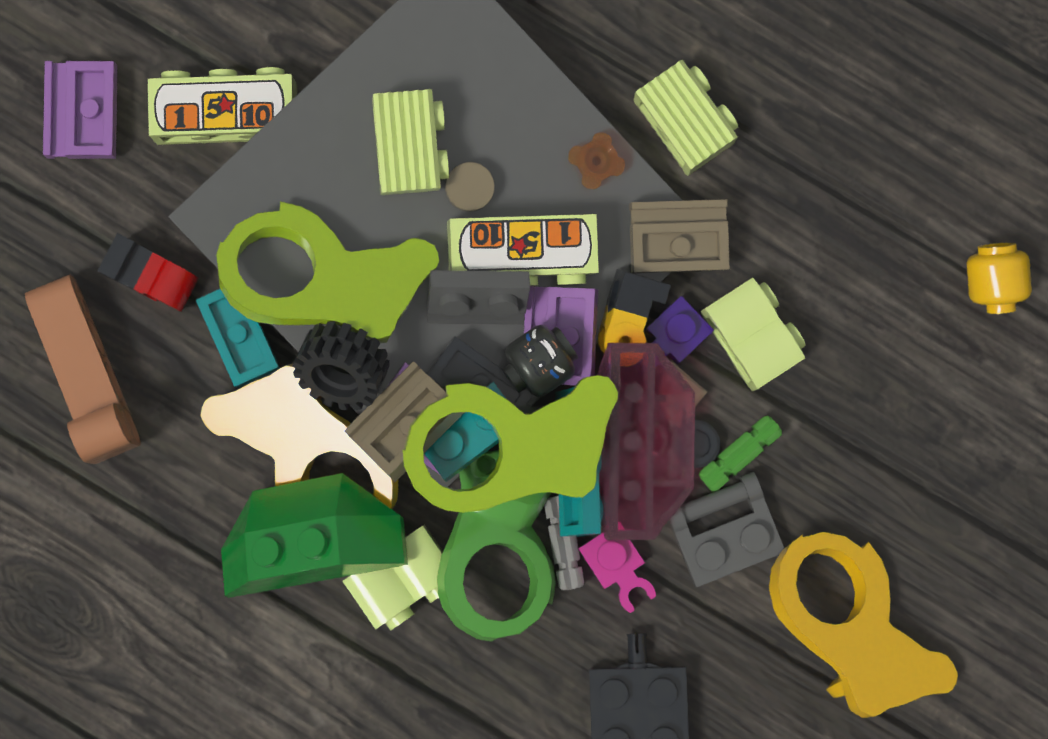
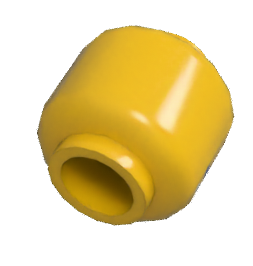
M992 243L977 246L978 253L970 256L967 260L970 299L976 304L986 305L987 313L990 314L1016 311V303L1029 298L1032 292L1029 256L1025 252L1017 250L1016 243Z

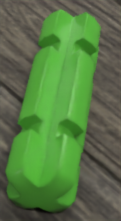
M770 416L762 417L751 427L753 430L750 433L746 431L717 456L719 460L716 462L711 461L700 470L698 474L700 479L711 491L719 490L729 481V475L732 474L734 476L764 451L762 447L765 444L770 446L782 435L781 428Z

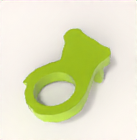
M281 201L279 211L257 213L236 224L224 242L220 241L217 251L220 289L229 304L246 318L259 323L275 325H316L335 321L336 325L342 326L343 323L352 325V332L358 333L361 328L368 332L365 337L367 340L375 337L380 343L388 341L397 322L406 312L417 289L430 276V270H435L439 263V256L435 245L426 240L416 238L408 239L400 245L391 248L347 251L335 233L318 215L302 206ZM280 237L292 240L302 247L311 259L314 271L313 279L304 290L290 297L272 298L260 295L248 287L240 276L237 264L239 255L249 244L261 238Z
M599 375L584 377L578 381L574 389L565 397L553 401L531 414L525 415L509 400L487 387L470 383L446 385V397L427 405L411 423L406 443L402 450L404 467L414 489L432 505L447 511L462 513L481 511L524 496L545 492L575 498L584 497L595 488L597 465L603 448L606 426L612 409L618 400V391L609 377ZM471 412L482 416L492 425L499 439V458L494 471L484 482L472 488L452 489L440 485L431 477L424 463L423 446L429 430L439 419L451 413Z

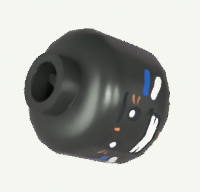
M537 325L506 347L505 354L510 364L503 368V371L518 393L527 388L532 395L543 397L574 375L575 367L573 361L578 359V356L557 326L550 330L545 325Z

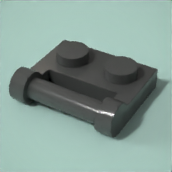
M754 472L740 476V482L685 504L679 505L678 502H674L664 506L666 516L696 588L775 557L784 549L764 499L760 483ZM742 501H748L752 513L691 536L687 523Z

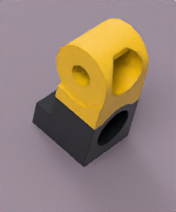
M619 269L616 270L598 332L597 342L605 356L623 364L635 362L642 356L646 348V338L643 330L652 301L666 304L671 285Z

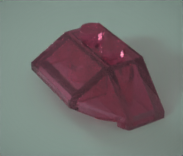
M608 343L597 373L599 376L609 377L618 391V400L612 409L606 426L601 452L602 467L599 473V493L604 509L601 526L606 540H655L663 530L662 527L676 513L694 489L695 392L678 369L664 355L665 352L658 343Z

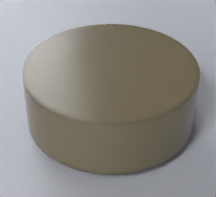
M466 162L456 166L450 172L449 179H446L445 192L448 200L454 207L462 211L473 212L483 208L491 200L494 193V180L491 173L484 166L474 162Z

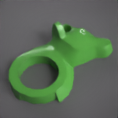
M499 450L487 451L459 472L461 489L472 488L488 478L495 469L499 458ZM551 492L531 494L486 510L458 513L451 535L441 555L437 575L438 596L442 608L457 628L476 639L491 642L497 638L522 633L540 619L547 604L553 605L556 586L554 566L543 542L532 528V524L547 502ZM492 544L506 546L516 552L527 566L530 578L528 597L522 608L510 618L500 621L489 620L475 612L466 599L463 586L465 568L471 557L484 546Z

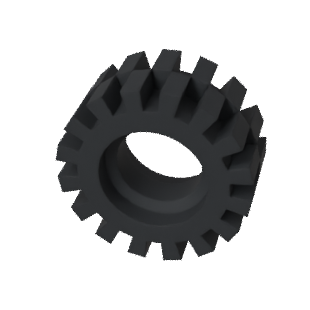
M335 321L327 322L325 327L319 323L314 326L313 330L310 329L293 363L295 368L293 371L294 378H300L298 385L302 389L311 388L309 396L315 400L319 396L325 398L323 404L330 407L333 402L338 403L341 410H348L350 404L354 410H361L363 405L366 407L370 406L376 399L390 366V360H386L388 356L386 349H378L380 342L375 337L367 340L365 337L368 332L360 328L358 333L352 332L351 324L343 323L340 329Z

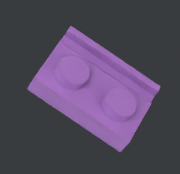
M45 61L43 155L47 159H55V157H67L69 159H116L117 64L114 61H66V63Z
M530 286L524 320V334L537 325H545L550 330L557 326L575 350L578 359L573 361L575 367L574 375L561 385H576L584 377L595 376L598 289Z

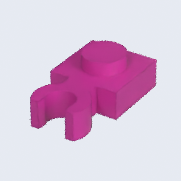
M619 522L578 548L604 589L615 582L620 587L618 593L619 602L629 613L635 610L628 598L630 590L634 587L643 588L650 599L656 597L653 585L646 579L637 577L634 573V570L645 562Z

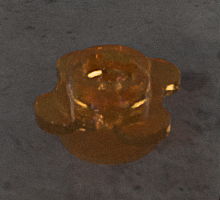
M596 133L591 142L582 147H572L568 154L569 162L578 167L582 174V184L588 189H597L601 185L602 180L611 175L619 176L625 169L623 158L618 157L615 148L611 145L612 139L606 133ZM595 156L601 159V163L598 166L592 162Z

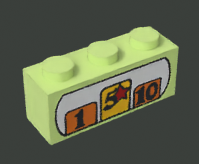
M275 67L260 68L256 70V75L237 76V71L231 69L209 71V77H190V73L185 71L162 72L161 78L148 79L149 136L157 145L248 142L297 96V84L292 74H285L284 69Z
M597 214L454 218L447 221L449 271H528L530 286L538 285V276H557V285L586 284V275L599 273Z

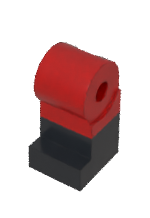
M119 233L116 234L97 270L104 276L182 312L199 279L189 271Z

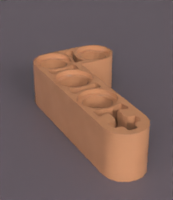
M70 274L26 292L27 306L73 418L72 421L67 423V427L79 457L85 463L97 464L140 446L141 441L83 294L74 277Z

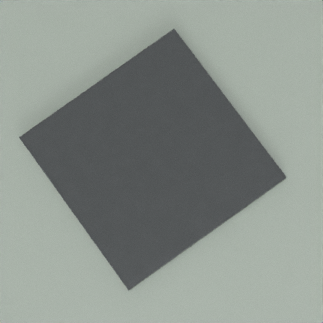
M398 0L168 217L217 268V251L220 241L224 242L235 225L257 213L279 211L281 201L302 206L318 215L335 233L347 251L391 248L400 245L408 239H422L436 247L439 263L435 270L449 271L447 221L449 219L597 214L599 273L586 275V284L557 285V276H538V285L534 286L598 289L597 344L598 332L616 270L619 269L631 273V214L629 203L683 200L496 0ZM432 89L433 101H442L445 128L444 130L436 131L437 150H447L449 174L456 166L466 162L478 163L491 173L494 180V193L489 203L473 212L457 209L447 198L445 192L446 179H440L441 188L439 191L381 195L372 104L373 94ZM280 237L261 238L249 244L239 255L237 262L239 274L246 285L258 294L272 298L290 297L304 290L314 275L312 261L306 251L292 240ZM671 272L633 274L661 282ZM429 276L417 289L406 312L397 322L388 341L380 343L378 349H386L388 353L386 360H390V366L377 397L385 390L405 362L410 365L414 361L428 374L454 336L503 369L510 364L505 354L506 347L524 334V324L427 323ZM272 324L298 352L310 329L313 330L315 326ZM532 395L527 404L532 406L541 397ZM363 405L361 410L354 411L360 415L367 407ZM426 465L431 477L440 485L446 487L460 476L458 473L445 482L441 475Z

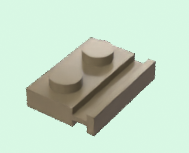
M727 199L629 203L631 214V273L729 270L728 221L726 219Z
M413 361L344 432L396 482L406 472L402 450L404 449L411 423L427 405L446 397V392ZM465 412L451 413L439 419L427 434L423 452L425 453Z

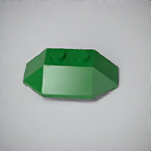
M343 473L252 491L221 548L225 597L228 598L408 565L403 517Z

